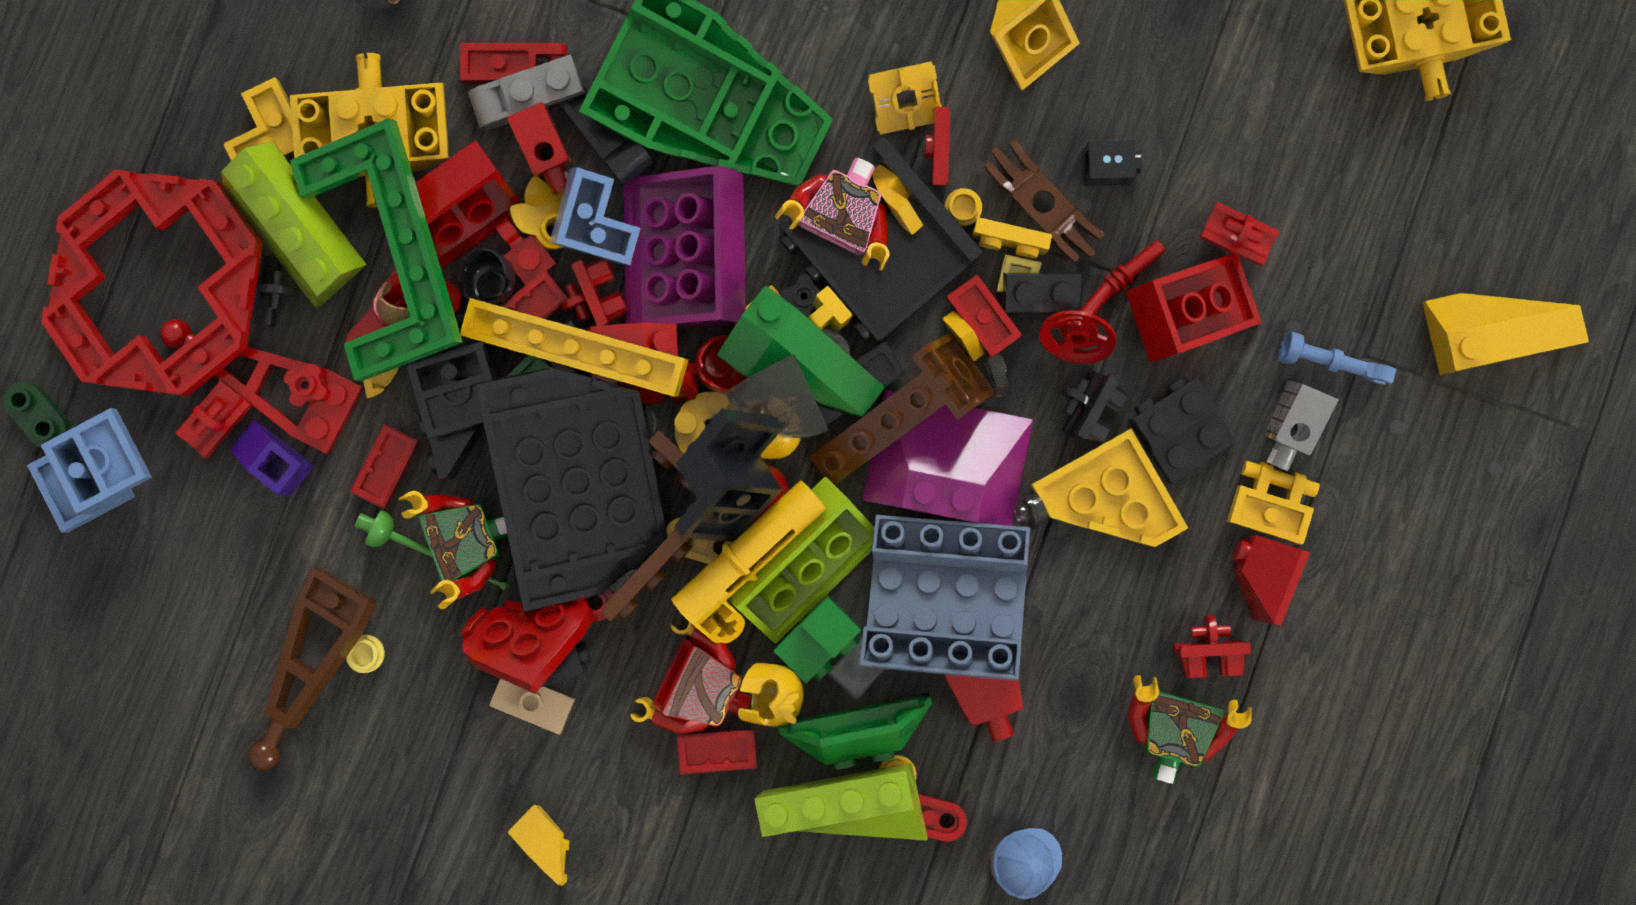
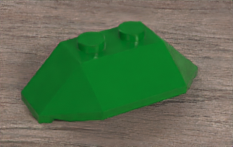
M927 693L796 719L797 722L795 724L789 723L778 728L781 736L824 765L833 764L834 769H844L857 765L856 759L871 756L872 762L894 758V752L903 749L932 705L930 695Z

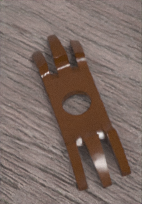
M1015 138L1009 143V146L1023 169H1025L1024 171H1021L995 146L991 150L992 154L1009 179L1013 180L1010 183L989 161L984 167L999 187L1006 191L1045 233L1052 234L1051 240L1053 244L1071 261L1075 263L1080 257L1061 238V234H1064V237L1090 258L1093 257L1096 252L1072 224L1076 222L1079 228L1097 240H1100L1105 234L1090 223L1080 210L1075 208L1039 170L1038 165L1026 155ZM1038 192L1049 193L1054 199L1053 209L1047 213H1040L1035 210L1032 204L1034 195Z

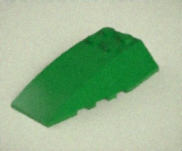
M635 0L579 113L650 150L713 166L720 165L737 172L797 187L801 185L833 118L797 85L794 86L774 64L766 61L752 48L753 45L742 35L739 36L726 24L727 21L714 10L695 0Z

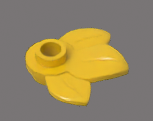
M532 177L525 189V204H515L510 207V214L514 225L521 232L534 235L537 241L547 249L557 250L563 248L562 246L549 243L551 236L547 233V226H554L564 191L553 195L546 182L539 177Z

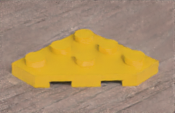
M1132 428L1031 484L1046 514L1051 519L1151 547H1156L1188 529Z

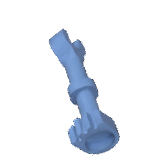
M1292 331L1285 332L1284 340L1281 341V348L1278 352L1280 354L1277 361L1287 365L1295 363L1299 358L1325 365L1326 370L1333 372L1343 370L1381 385H1385V383L1392 384L1396 373V368L1344 355L1342 350L1332 348L1329 351L1306 344L1302 334Z

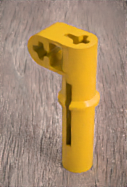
M800 480L730 545L725 542L722 545V552L671 598L673 604L691 624L713 642H723L725 644L732 642L742 633L745 620L729 598L748 581H756L758 579L756 573L820 516L827 507Z

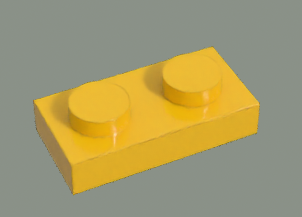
M978 217L974 224L971 238L979 240L978 245L984 248L1000 250L1001 246L1016 249L1015 254L1036 259L1038 254L1045 255L1049 250L1052 234Z

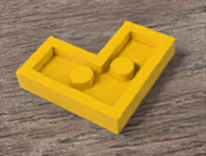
M274 77L241 93L257 127L223 144L231 161L244 148L273 141L286 160L293 157L290 101L280 81Z

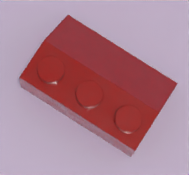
M476 140L415 183L441 270L497 231L495 226L505 218L511 221L510 207L522 203Z

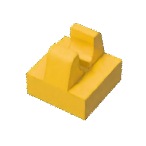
M827 286L815 296L812 305L817 310L808 319L820 330L830 324L837 333L849 323L852 313Z

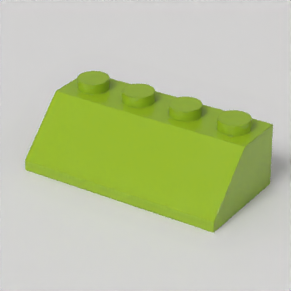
M273 141L244 148L221 171L223 187L316 309L326 303L367 265L315 196L310 199L300 197L292 166Z
M826 477L811 490L827 509L756 573L758 576L756 581H748L729 598L731 603L775 644L872 551L874 526Z

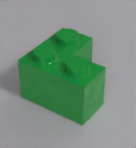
M826 595L773 651L806 684L812 677L818 682L833 667L829 662L832 657L835 658L839 653L846 657L860 643L861 640L857 634L861 631V628L842 608Z

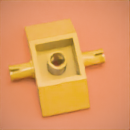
M1343 0L1359 72L1386 75L1410 69H1419L1426 101L1433 100V97L1440 99L1451 94L1443 63L1459 60L1511 40L1502 0Z
M363 53L356 55L359 88L355 90L290 95L294 158L390 118L397 121L412 171H421L450 159L444 84L441 82L382 87L381 56L379 54L367 53V58H365ZM367 174L365 175L366 206L368 208H378Z

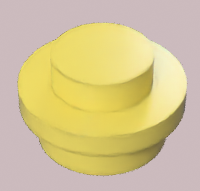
M362 635L346 657L348 665L359 673L375 671L381 666L385 657L383 644L372 635Z

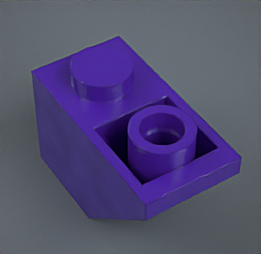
M255 419L250 422L230 448L243 467L277 495L291 496L315 466Z

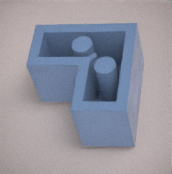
M576 167L570 169L549 243L622 265H630L641 228L604 217L614 179Z

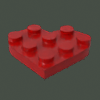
M580 596L582 599L525 612L522 602L504 601L506 606L496 607L488 612L484 607L469 618L461 632L464 638L463 652L468 661L478 669L536 694L581 640L588 627L592 625L594 617L584 596Z

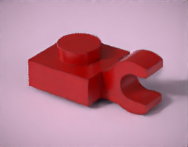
M507 218L495 226L499 234L511 247V250L503 256L512 263L514 271L525 285L544 270L549 272L558 265L534 235H530L524 240Z

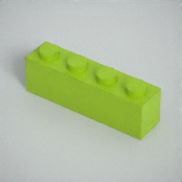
M912 763L768 789L754 798L762 837L800 831L928 840Z

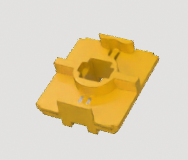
M932 61L869 74L868 84L874 103L876 127L880 135L904 129L912 130L915 127L933 123V109L935 107H942V105L940 104L935 65L932 64ZM913 90L914 102L898 105L897 94L902 91Z

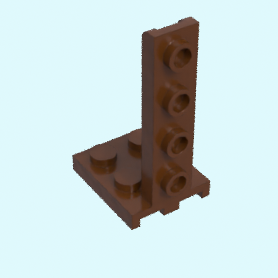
M952 332L922 347L911 356L921 369V374L810 456V459L823 477L828 478L836 485L945 404L958 420L996 393Z
M658 430L648 441L655 448L650 454L669 472L675 467L680 471L676 463L684 453ZM682 476L678 481L694 495L686 479ZM675 529L603 606L602 612L604 616L610 621H615L618 617L625 620L640 604L635 600L636 597L645 588L651 592L665 578L666 574L662 570L671 560L679 563L692 549L693 546L688 543L692 538H681L677 529Z

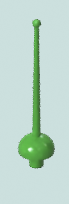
M381 510L376 519L362 513L359 515L355 527L368 533L366 545L379 547L391 539L432 557L428 547L393 531L394 521L388 512ZM492 577L488 579L489 582L500 586L503 590L508 588L507 582H500Z

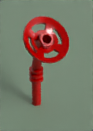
M1155 240L1126 265H1118L1116 267L1117 271L1112 270L1110 276L1106 275L1103 277L1104 282L1079 311H1061L1046 318L1041 325L1039 333L1040 341L1044 348L1057 358L1080 364L1099 362L1110 356L1116 346L1115 331L1109 323L1095 314L1113 294H1120V288L1125 290L1127 283L1130 285L1134 282L1133 277L1166 251L1164 246L1158 240ZM1095 323H1098L1105 330L1107 338L1098 333V327ZM1050 329H1060V334L1065 340L1060 344L1052 336ZM1095 345L1098 346V348L1091 349V350H1076V349H1074V348H1089V347H1093V346H1095Z

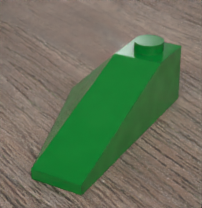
M766 285L742 314L717 353L719 359L748 380L780 388L783 392L792 395L794 393L818 401L821 405L859 418L865 415L885 388L804 314Z

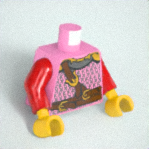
M854 158L847 175L837 170H832L829 175L817 174L796 187L788 201L781 206L775 215L777 220L782 214L788 215L792 220V224L789 227L791 230L799 226L858 256L863 254L867 248L862 259L864 266H867L870 258H875L880 263L879 270H883L890 256L887 248L889 232L886 207L880 202L881 193L867 186L875 166L863 159Z

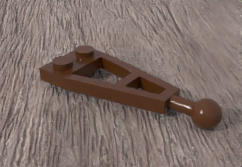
M321 567L311 568L296 600L264 713L272 721L263 740L254 743L248 752L249 762L257 770H269L278 763L280 751L277 745L285 728H296L362 636L377 604V601ZM312 611L343 630L316 670L299 659ZM296 676L307 684L291 707L286 709L285 705L293 677Z

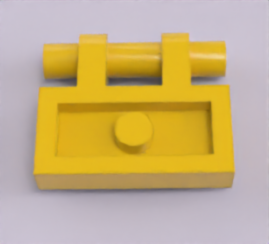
M1246 460L1243 464L1241 475L1254 478L1253 489L1242 485L1237 486L1227 522L1303 545L1314 508L1302 505L1300 501L1302 494L1315 498L1320 484L1307 480L1304 474L1293 472L1291 475L1275 470L1272 464L1262 461L1260 464H1256ZM1269 484L1287 489L1286 498L1283 499L1267 494Z

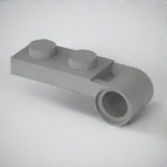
M571 55L473 88L468 92L480 130H490L509 123L506 117L537 103L543 102L545 106H549L585 94Z

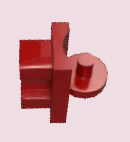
M1217 202L1199 238L1262 267L1280 231L1255 220L1250 215H1245Z
M606 259L588 264L580 260L571 264L583 294L579 293L575 283L565 286L569 299L561 304L564 313L575 311L579 322L590 318L585 307L588 305L596 325L602 326L614 325L612 321L629 312L621 292H616L605 298H602L598 286L615 279L611 266Z
M220 380L200 405H196L193 408L192 414L175 434L189 443L204 458H209L253 405L227 383Z
M1205 615L1203 626L1190 628L1191 638H1204V642L1173 644V654L1180 657L1183 676L1186 678L1207 677L1206 656H1218L1219 675H1243L1244 654H1251L1250 642H1243L1242 640L1218 641V637L1230 636L1231 629L1230 625H1217L1214 615Z

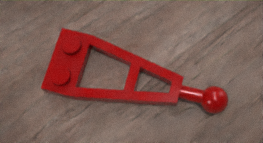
M180 319L167 321L160 331L162 342L171 349H180L195 336L192 334L190 326ZM247 347L240 356L258 361L247 384L225 367L215 374L217 378L227 383L289 435L325 454L331 453L365 388L329 369L320 367L322 370L320 376L324 380L327 395L321 401L315 400L310 402L298 425L259 395L273 366L300 371L306 369L309 364Z

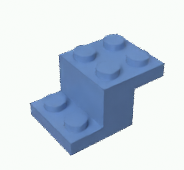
M113 408L41 444L46 455L27 465L61 533H68L133 499L135 495L131 488L152 478L117 409Z

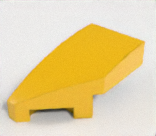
M879 164L872 174L876 188L881 193L882 198L898 223L913 235L923 224L907 200L910 196L898 176Z
M534 804L508 833L555 883L563 886L567 882V874H564L565 855L566 851H569V840L563 839L564 833L543 808Z

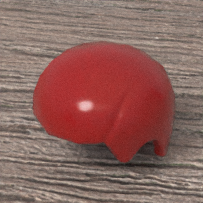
M727 335L707 339L698 348L695 360L696 374L706 388L722 394L741 391L751 382V380L743 377L717 357V353L728 338Z

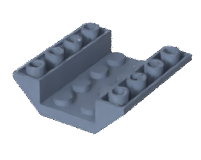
M876 515L872 546L873 571L867 626H864L860 667L1019 681L1030 527Z

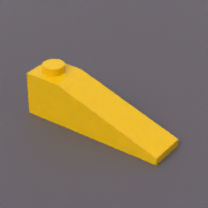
M1466 293L1422 302L1440 375L1589 342L1580 305Z

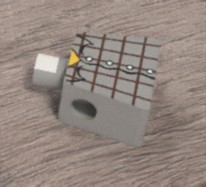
M1287 380L1265 433L1266 437L1276 441L1267 462L1288 471L1297 451L1310 455L1339 399L1307 385ZM1297 424V432L1291 437V428Z

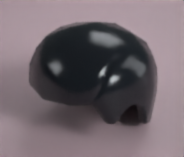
M478 247L464 255L462 258L464 269L457 279L460 287L463 289L466 300L469 301L472 298L500 306L512 296L516 286V276L513 265L508 259L492 248Z

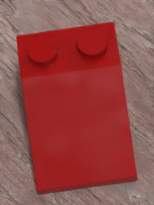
M1229 254L1125 291L1150 363L1262 323L1239 256L1235 254Z

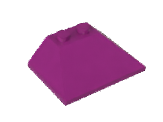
M885 390L883 401L893 395L895 391ZM945 404L871 459L862 501L973 523L1012 526L1033 419L974 408L957 420Z

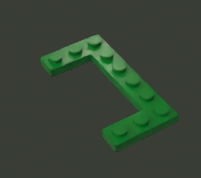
M390 118L291 159L290 163L300 197L308 199L368 174L410 318L343 343L354 380H367L463 343L397 121Z

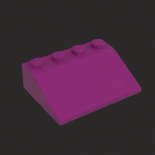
M719 165L635 177L623 186L624 223L641 228L631 264L625 265V302L629 309V312L625 314V324L642 322L676 323L677 328L736 325L746 310L743 173Z

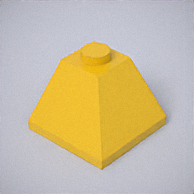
M998 0L990 34L1018 88L1024 90L1080 43L1060 0Z

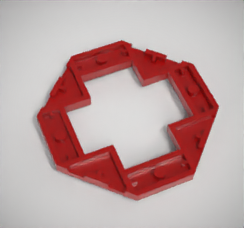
M115 169L58 216L56 233H59L60 236L57 254H52L47 281V285H51L48 307L43 306L41 323L81 382L189 396L247 349L263 242L221 183L214 180H194L179 176L152 173L149 175ZM139 205L153 225L163 231L186 212L190 211L226 262L222 268L197 287L218 318L165 361L161 358L148 337L138 335L114 354L79 303L81 298L106 279V276L87 248Z

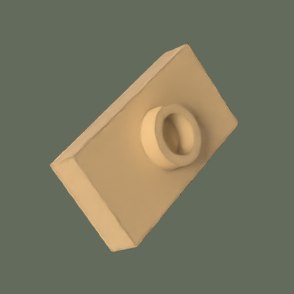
M500 679L489 706L560 735L576 698L548 686L541 687L534 694Z

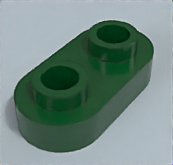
M17 382L6 390L3 397V405L6 412L34 445L42 448L41 444L71 429V424L67 417L40 386L29 382ZM22 394H24L26 397V403L24 406L20 407L18 404V398ZM45 423H48L50 425V432L44 436L42 427Z

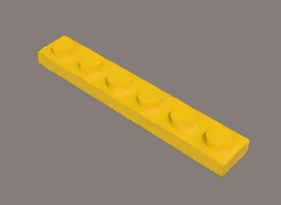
M472 298L469 299L460 332L461 336L674 397L679 396L689 361L685 358Z

